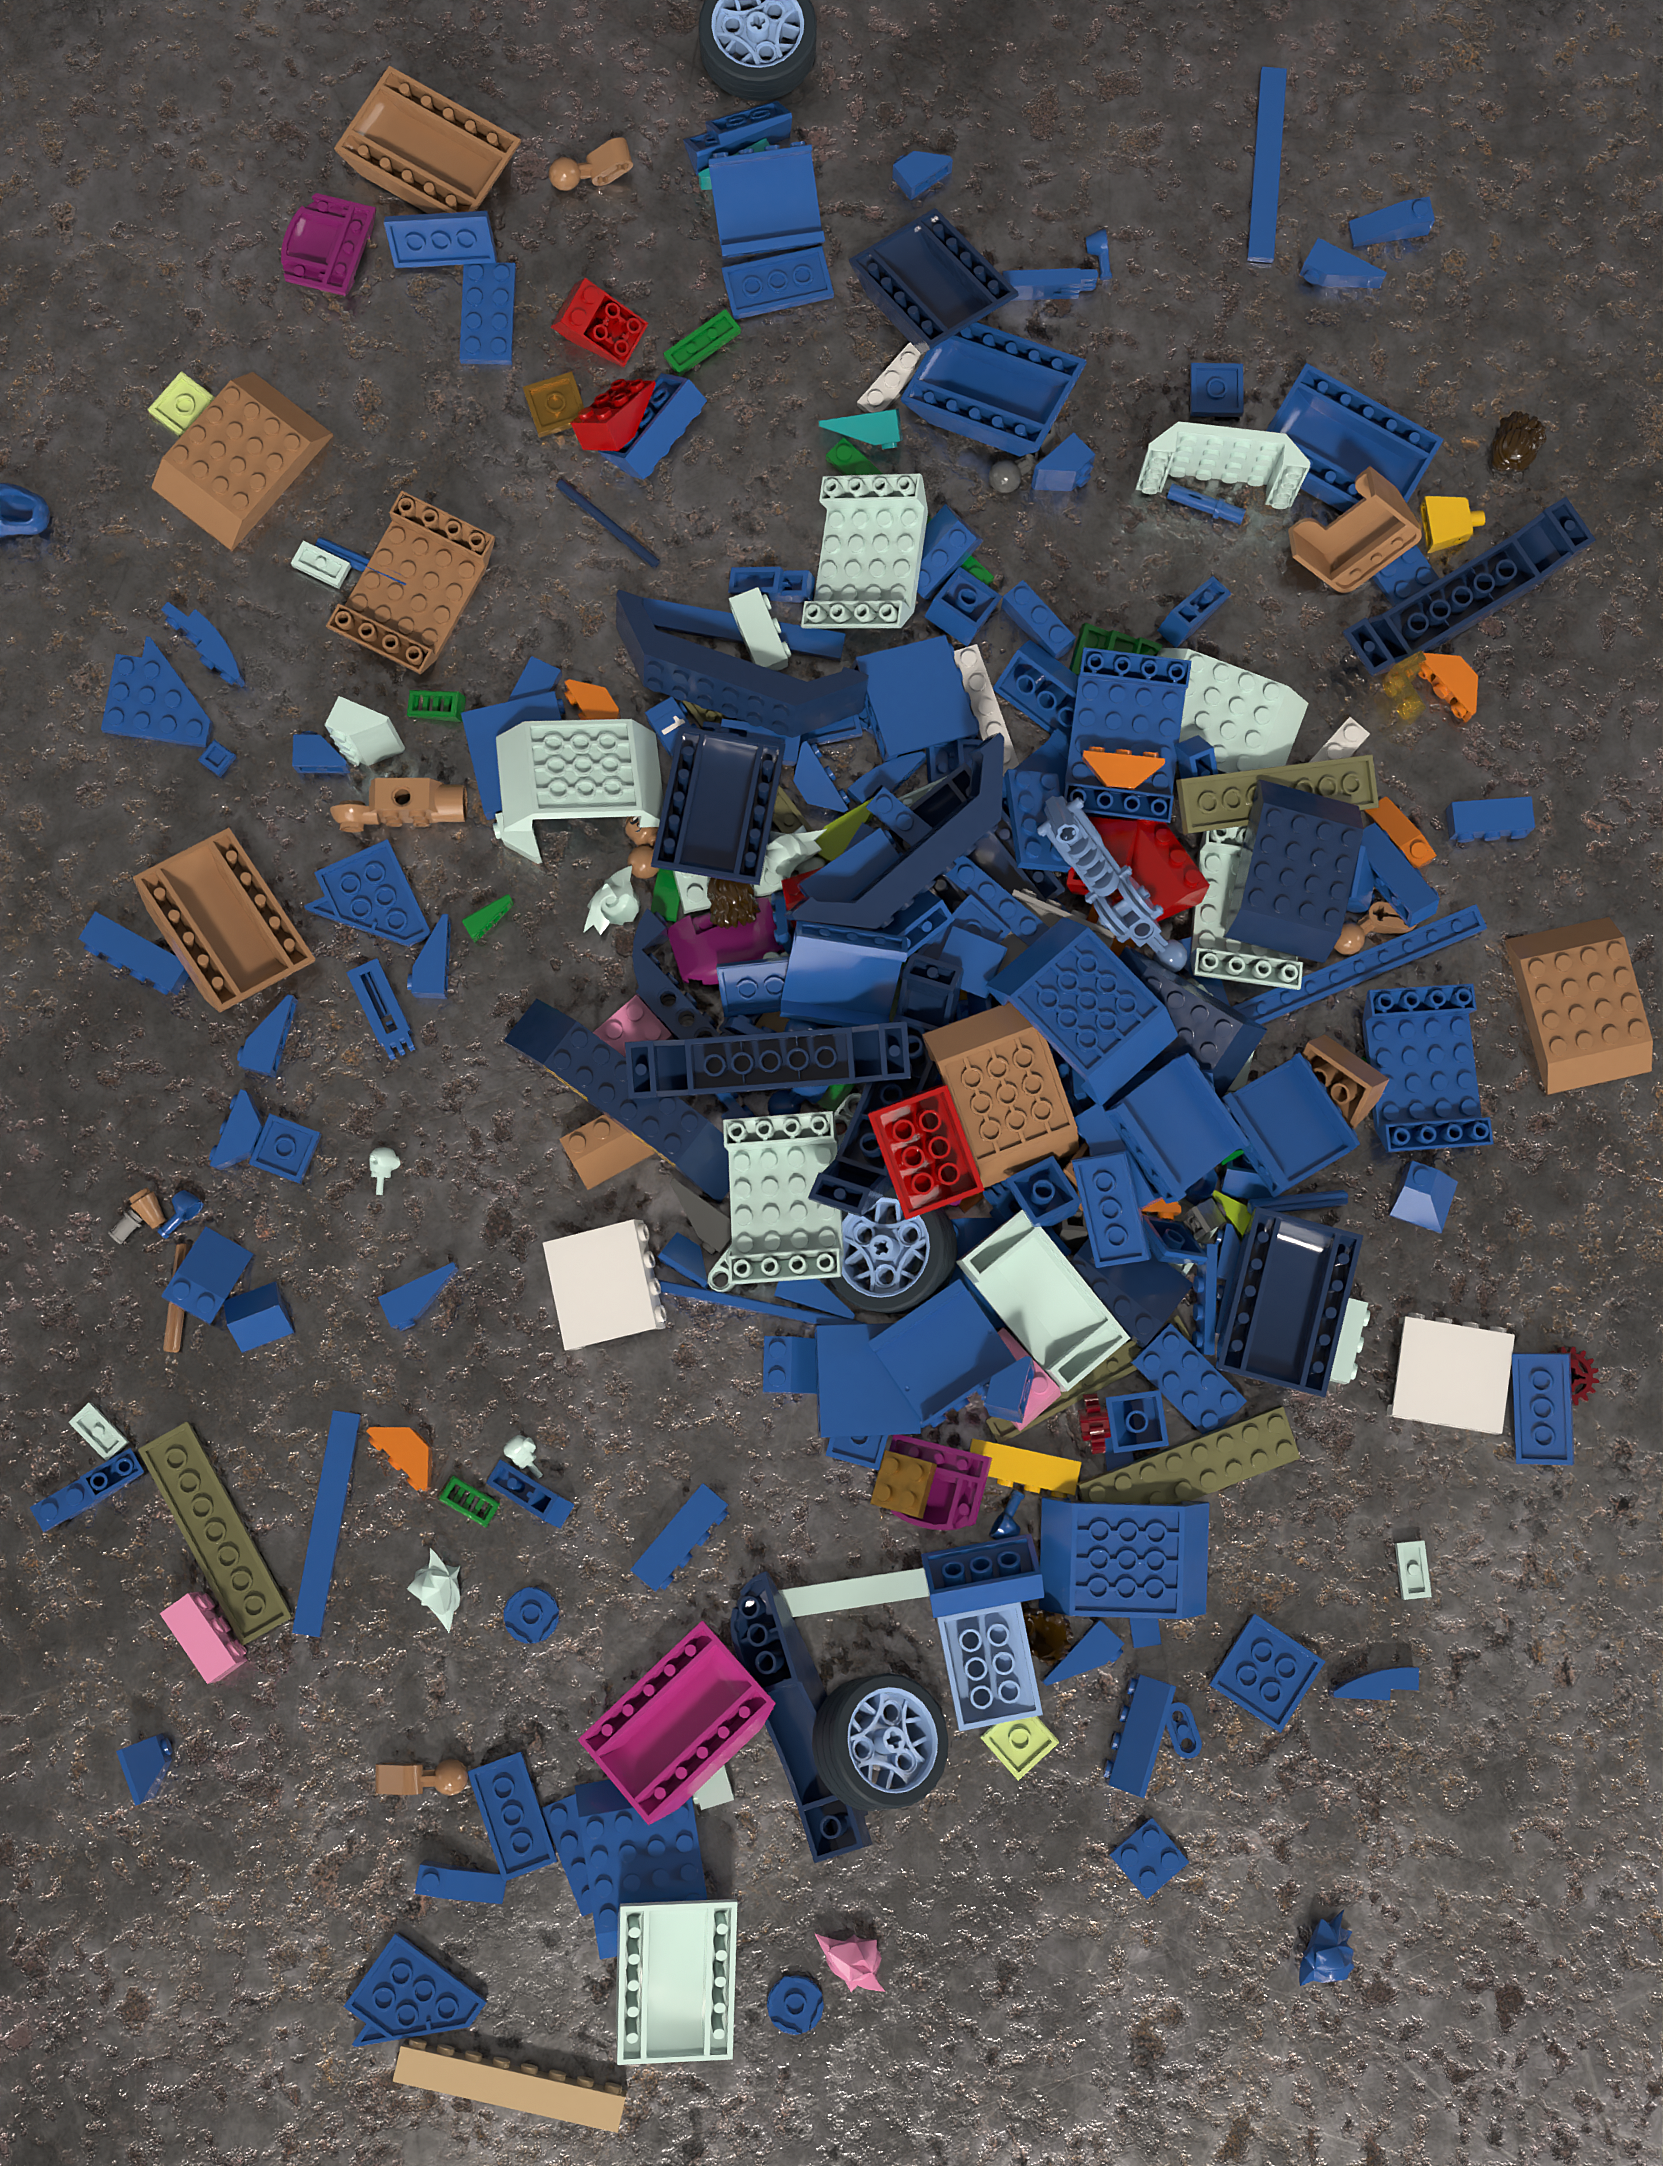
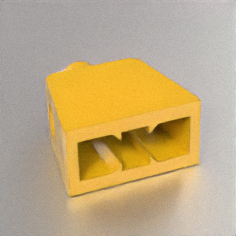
M1425 496L1419 506L1427 553L1465 543L1472 536L1473 527L1485 525L1484 511H1470L1468 499L1465 497Z

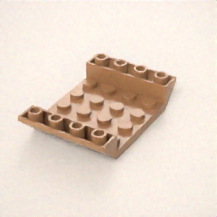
M401 490L389 512L392 521L345 606L338 603L326 627L422 674L437 660L484 575L495 542V536ZM374 570H377V571H379V572H381V573H383V574H386V575H388V576H390V577H393V578H395V579H397V580H400V581L406 583L407 585H403V584H401V583H399V582H397V581H394V580H392V579H390V578H388V577H386V576H384V575H382V574H380V573H378V572H376V571H374Z
M1010 1002L1005 1006H996L922 1034L930 1059L936 1062L942 1082L948 1086L984 1188L1004 1181L1006 1178L1051 1156H1054L1055 1160H1059L1078 1151L1077 1126L1048 1042Z

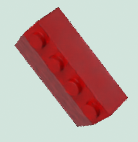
M1125 817L1119 819L1138 821L1131 862L1132 874L1130 876L1140 887L1143 885L1151 895L1149 899L1154 906L1158 904L1164 909V913L1156 918L1157 922L1202 903L1210 884L1165 822ZM1113 899V900H1114L1115 903L1117 904V903L1120 902L1122 899Z
M939 1084L867 1114L905 1220L985 1191L946 1084Z

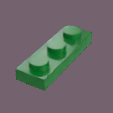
M724 309L665 351L663 357L680 377L741 333V328L727 310Z

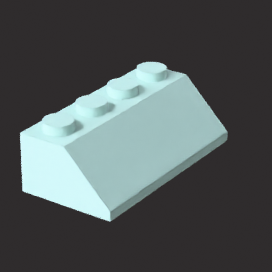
M338 696L325 726L330 733V737L334 739L335 745L339 747V751L345 756L344 759L357 766L360 763L369 766L404 752L405 746L389 717Z

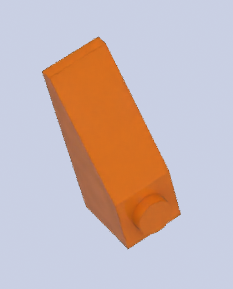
M1387 796L1378 801L1379 808L1364 810L1372 824L1376 823L1381 830H1385L1388 833L1391 842L1397 849H1401L1404 852L1407 861L1413 868L1419 870L1437 856L1423 834Z

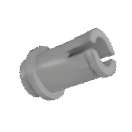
M132 1208L128 1212L124 1211L123 1214L125 1216L108 1232L119 1244H122L137 1226L140 1227L142 1225L141 1221L143 1219Z

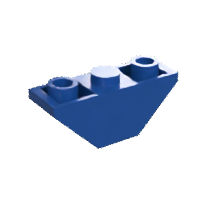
M808 740L803 742L793 781L807 804L841 812L849 810L847 804L851 801L843 788L840 790L836 788L833 781L837 778L829 765L825 768L819 758L823 755L815 742L811 745Z
M240 1089L238 1095L235 1094L230 1103L232 1111L229 1119L223 1121L219 1132L222 1135L218 1145L213 1146L210 1152V1166L218 1170H223L252 1157L265 1126L252 1095Z

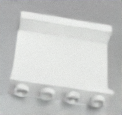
M632 1219L543 1242L565 1350H578L585 1348L587 1345L652 1329L666 1328L664 1321H666L667 1315L659 1298L661 1286L658 1279L655 1278L653 1270L655 1258L653 1253L649 1251L647 1241L649 1240V1230L643 1220Z
M1408 1313V1317L1399 1318V1324H1403L1393 1404L1388 1405L1386 1416L1491 1434H1502L1515 1335L1506 1333L1507 1329L1502 1327L1490 1326V1330L1479 1329L1480 1324L1463 1322L1462 1326L1452 1324V1319L1436 1317L1435 1321L1425 1320V1315L1418 1313Z

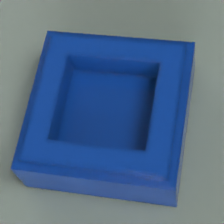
M214 739L199 757L198 761L221 778L237 756Z

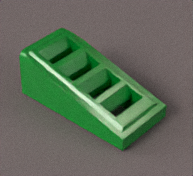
M410 690L407 716L463 722L461 713L465 712L466 697L459 691ZM419 698H423L422 711H418ZM430 699H433L432 711H429ZM441 700H444L443 711H440Z
M509 894L462 919L474 943L514 905Z
M452 1474L437 1496L438 1500L485 1528L500 1505L496 1500ZM456 1484L459 1485L460 1487L454 1495L453 1499H448V1496L453 1490L454 1486ZM465 1490L469 1491L470 1493L462 1506L458 1505L457 1503ZM474 1497H479V1500L477 1501L473 1510L471 1512L468 1511L467 1509L473 1501ZM486 1501L489 1505L480 1518L477 1514Z

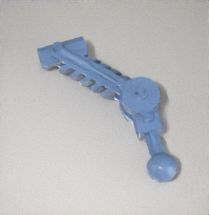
M1052 796L1045 801L1046 807L1044 811L1047 821L1037 828V832L1040 836H1048L1065 862L1074 868L1090 892L1085 895V900L1087 903L1094 904L1100 916L1098 918L1100 923L1106 929L1109 928L1121 943L1129 938L1139 947L1147 943L1154 950L1153 961L1173 973L1180 971L1186 964L1187 951L1182 943L1176 940H1165L1160 934L1162 931L1156 918L1164 913V909L1161 905L1157 904L1154 906L1149 899L1151 895L1143 885L1140 887L1130 876L1132 874L1130 866L1125 865L1120 868L1104 846L1100 834L1081 809L1084 807V801L1077 797L1069 804L1063 796ZM1118 888L1124 899L1116 904L1109 895Z

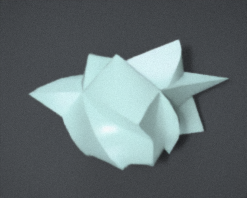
M802 825L791 834L771 831L764 866L772 873L790 878L795 868L822 850L815 841L827 829L807 832L804 825Z
M632 865L606 879L604 885L592 897L587 906L590 911L584 932L594 925L601 935L609 924L623 925L624 922H633L640 910L641 904L639 896L632 888L630 882Z
M430 1548V1563L416 1571L414 1581L407 1589L420 1599L421 1605L428 1606L435 1613L449 1633L453 1613L460 1603V1590L457 1579L460 1566L451 1567L445 1565Z

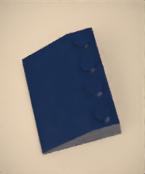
M1088 1238L1071 1259L1070 1264L1128 1334L1130 1339L1141 1348H1144L1194 1284L1167 1262L1158 1261L1151 1249L1152 1258L1150 1260L1096 1268L1090 1239Z

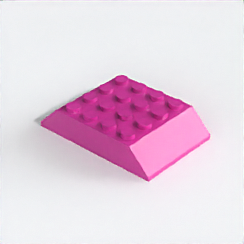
M701 1621L577 1740L645 1822L650 1825L679 1809L762 1729L776 1703L706 1623Z

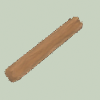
M183 1243L176 1245L172 1278L191 1250V1245ZM170 1302L163 1349L166 1352H179L184 1310Z

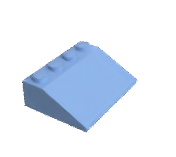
M1021 1602L936 1618L957 1729L959 1731L1043 1715Z

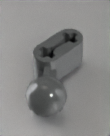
M1054 424L1039 449L1038 461L1034 460L1036 454L1034 452L1024 455L1023 458L1016 462L1006 459L997 461L991 467L989 481L992 488L1004 494L1013 492L1019 486L1021 476L1026 473L1034 474L1035 466L1051 452L1055 435Z

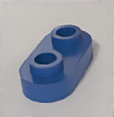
M1172 1702L1165 1726L1173 1749L1182 1758H1194L1200 1753L1202 1748V1741L1194 1717L1187 1705L1182 1702ZM1175 1711H1180L1182 1714V1718L1179 1721H1174L1172 1718V1714ZM1189 1738L1191 1745L1185 1749L1181 1745L1182 1740Z

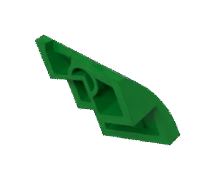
M1084 623L1081 625L1069 670L1079 676L1084 647L1154 656L1161 650L1162 645L1142 637L1134 638L1115 630L1107 631Z

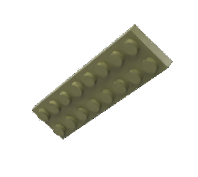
M1373 754L1176 780L1183 834L1248 826L1258 779L1359 806L1360 810L1379 808Z
M1278 1405L1078 1482L1077 1487L1083 1502L1181 1505V1501H1191L1300 1459V1455L1284 1407Z
M190 1422L183 1423L139 1448L138 1451L241 1645L248 1644L293 1618V1614Z

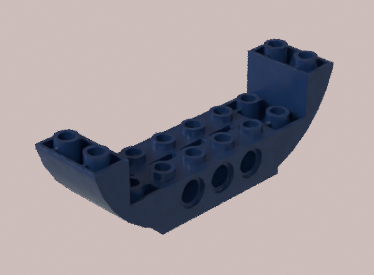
M647 908L638 924L633 942V966L639 986L636 990L637 996L670 1031L674 1040L728 1036L724 1031L721 1034L717 1032L715 1021L706 1012L701 1014L698 1011L697 1002L688 992L684 995L680 992L678 981L669 972L666 975L662 972L661 963L653 953L669 939L667 922L657 911L653 914ZM668 1000L676 1001L674 1005L669 1007L663 1005ZM687 1019L694 1021L692 1025L687 1027L681 1025Z

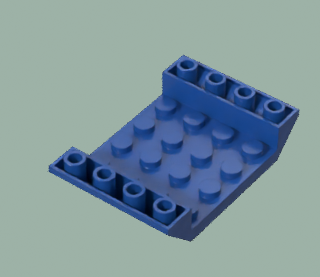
M1083 648L1063 797L1069 804L1079 797L1084 801V807L1081 809L1086 813L1170 823L1174 799L1172 792L1177 762L1175 744L1179 743L1191 660ZM1089 747L1105 748V753H1115L1116 749L1130 750L1132 755L1142 756L1143 752L1158 753L1159 758H1165V764L1132 791L1104 787L1081 758L1082 752L1084 750L1088 751Z
M1062 917L985 985L986 989L1003 1006L1010 1002L1085 1080L1081 1088L1099 1107L1178 1037L1166 1007L1089 927L1066 917Z
M1473 984L1368 990L1362 1020L1367 1064L1389 1078L1379 1101L1372 1108L1374 1128L1386 1152L1493 1145L1490 1117L1482 1118L1469 1020V1014L1477 1010Z
M1042 1497L1040 1569L1044 1598H1039L1038 1608L1067 1616L1185 1619L1206 1614L1209 1502L1181 1501V1505L1071 1502L1070 1498Z

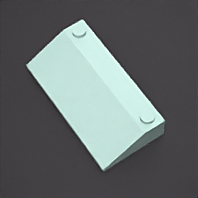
M1023 1210L1011 1217L956 1261L1032 1358L1057 1384L1060 1392L1069 1391L1130 1339L1128 1334L1041 1227H1033Z

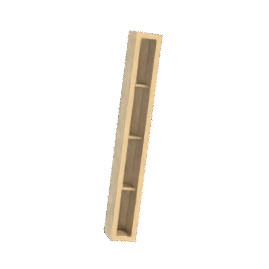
M410 2038L409 2041L405 2040L400 2047L393 2082L618 2133L628 2092L622 2090V2086L619 2084L605 2083V2086L594 2084L592 2078L584 2076L572 2079L566 2077V2073L558 2070H550L549 2073L538 2071V2067L532 2064L523 2063L521 2067L511 2065L508 2059L494 2057L493 2060L482 2058V2054L475 2051H466L465 2054L454 2052L455 2048L449 2045L439 2044L436 2048L426 2045L427 2042L418 2038Z

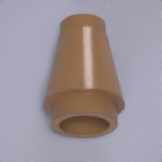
M148 1187L129 1198L132 1203L130 1207L152 1229L167 1221L154 1191L151 1192Z

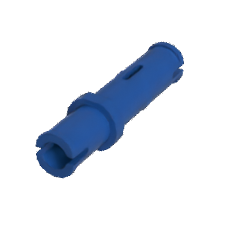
M1172 483L1167 495V499L1212 514V518L1218 519L1220 517L1241 525L1246 509L1224 502L1225 499L1223 498L1218 500Z

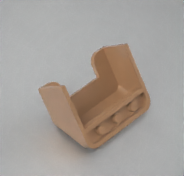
M1371 466L1360 473L1355 479V488L1364 498L1325 527L1313 518H1304L1288 529L1292 557L1333 589L1341 593L1355 590L1416 545L1422 537L1420 524L1399 490Z

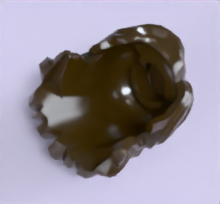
M1513 411L1509 417L1501 418L1499 432H1497L1491 445V464L1497 471L1502 472L1512 469L1516 472L1523 471L1535 460L1538 453L1537 450L1547 440L1545 435L1546 427L1542 426V422L1538 421V417L1533 416L1529 419L1528 413L1523 414L1521 411Z
M710 878L707 885V898L711 902L710 921L713 924H717L720 928L725 927V929H729L731 926L737 928L738 921L742 926L756 921V914L760 913L761 910L754 898L753 884Z
M1039 1608L1022 1609L1031 1655L1038 1657L1039 1661L1046 1663L1047 1666H1052L1056 1660L1065 1659L1067 1657L1066 1654L1069 1653L1067 1648L1070 1649L1071 1643L1068 1640L1073 1638L1069 1620L1063 1618L1061 1614H1051Z

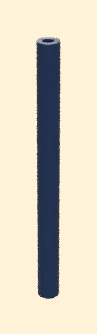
M564 479L558 481L556 487L653 569L658 567L661 561Z

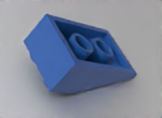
M205 1226L161 1297L211 1325L252 1258L253 1253Z

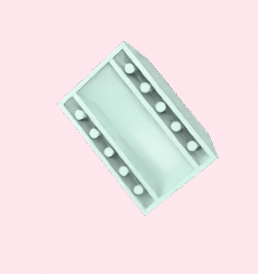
M1161 648L1157 654L1158 657L1192 661L1189 685L1185 694L1179 743L1197 735L1201 736L1214 747L1218 774L1286 765L1308 703L1287 685L1191 649Z
M737 1899L620 1904L618 1912L616 1980L617 2065L733 2059Z

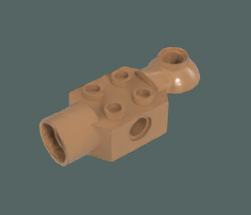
M374 778L371 780V786L369 787V806H365V803L362 801L345 800L341 801L339 805L332 806L330 812L334 820L340 824V830L344 832L364 831V825H380V823H386L390 827H400L403 823H413L414 826L427 827L429 823L466 822L468 812L467 788L465 784H444L431 778Z

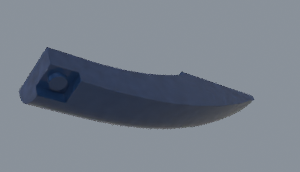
M768 1571L760 1573L752 1578L740 1591L741 1595L731 1614V1637L738 1661L776 1703L765 1722V1726L791 1787L815 1864L873 1845L864 1817L868 1815V1811L858 1810L844 1804L830 1792L819 1775L814 1762L812 1734L818 1710L828 1695L803 1638Z

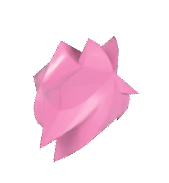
M815 1934L825 1953L830 1969L846 1982L850 1992L857 1985L868 1990L885 1991L877 1981V1972L882 1959L877 1949V1940L861 1939L853 1935L845 1941H840Z

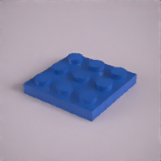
M1253 1613L1208 1685L1281 1733L1326 1661Z

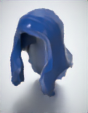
M0 483V537L4 538L7 535L16 534L37 535L47 528L50 519L49 507L44 498L21 486L11 483Z

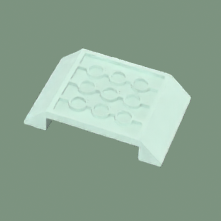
M1178 421L1149 443L1136 483V490H1142L1146 494L1162 492L1168 473L1173 477L1195 476L1199 480L1221 479L1225 483L1247 482L1251 486H1262L1264 484L1267 485L1265 505H1272L1276 509H1285L1292 506L1309 471L1310 461L1287 434Z
M922 475L823 476L819 501L827 509L819 570L814 601L804 602L801 627L901 628L914 613L928 516Z
M633 719L524 721L496 737L504 832L531 831L533 819L638 816L639 827H659L664 797L656 733Z
M1247 826L1204 831L1198 851L1197 867L1210 886L1202 903L1193 906L1190 957L1193 975L1300 990L1303 962H1297L1298 956L1223 938Z
M833 1111L723 1120L724 1147L729 1153L732 1256H728L729 1284L841 1277L844 1258L842 1210L811 1201L808 1198L818 1172L822 1173L833 1162L839 1150Z

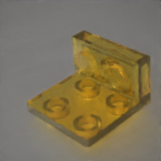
M1421 650L1394 665L1382 681L1385 693L1389 698L1394 699L1400 717L1403 720H1407L1409 725L1415 723L1426 709V706L1411 684L1416 679L1415 675L1422 671L1421 666L1426 661V657Z

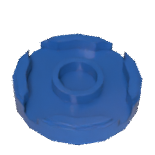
M527 1587L515 1592L508 1599L504 1608L505 1626L514 1639L523 1643H538L546 1640L555 1631L559 1623L560 1610L556 1599L548 1591L539 1587Z
M799 1974L784 1976L775 1982L769 1991L767 2000L769 2017L774 2026L784 2033L798 2035L814 2028L822 2017L824 2007L822 1992L817 1984L807 1976Z

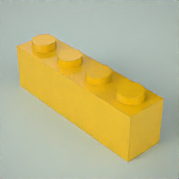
M974 1438L971 1439L968 1452L992 1458L988 1477L996 1478V1484L1012 1488L1014 1482L1024 1484V1490L1040 1493L1041 1488L1051 1490V1496L1058 1498H1067L1068 1494L1075 1495L1081 1462Z

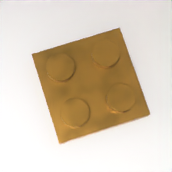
M572 371L523 386L539 438L572 428L570 422L578 416L580 410L584 409Z
M885 1450L870 1504L922 1519L937 1464Z

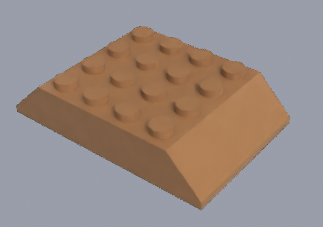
M389 66L334 149L361 176L428 214L474 212L478 209L520 145L521 139Z
M251 372L230 380L162 457L151 488L230 551H233L333 437V433L256 373Z
M230 828L133 876V880L148 913L203 998L219 1012L230 1008L315 962L314 956Z
M1610 917L1505 940L1546 1095L1652 1071L1653 1039L1625 938Z

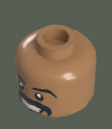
M628 816L625 827L626 834L637 846L645 845L653 848L659 827H639L638 816Z

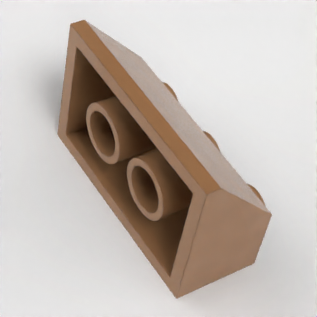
M1326 1034L1309 1041L1302 1053L1303 1058L1307 1059L1311 1064L1312 1071L1318 1081L1325 1085L1327 1094L1332 1102L1341 1109L1342 1117L1348 1126L1355 1129L1379 1101L1389 1078Z
M605 1114L559 1139L587 1190L655 1154V1152Z

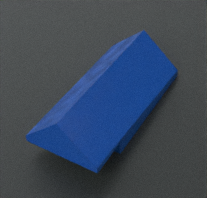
M773 101L706 121V133L683 139L696 176H698L699 172L709 168L708 159H713V154L728 152V156H732L738 153V151L765 138L770 145L789 138L792 114L778 101Z

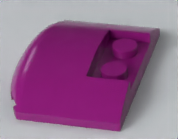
M315 193L312 196L314 202L305 208L301 206L297 210L285 232L281 250V262L285 272L284 278L286 282L346 296L355 282L354 276L367 240L371 238L376 207Z
M755 898L761 912L756 914L757 919L754 923H746V926H742L738 921L737 928L733 926L729 929H725V927L720 928L717 924H713L710 921L711 913L692 919L688 915L669 927L667 934L683 983L689 984V978L702 980L703 985L719 984L716 970L717 964L763 959L766 953H777L779 950L784 953L783 945L779 946L774 936V930L777 929V926L773 919V910L769 899Z
M900 1434L893 1435L889 1451L935 1463L937 1467L922 1519L893 1510L890 1512L910 1524L932 1530H956L976 1524L992 1458Z

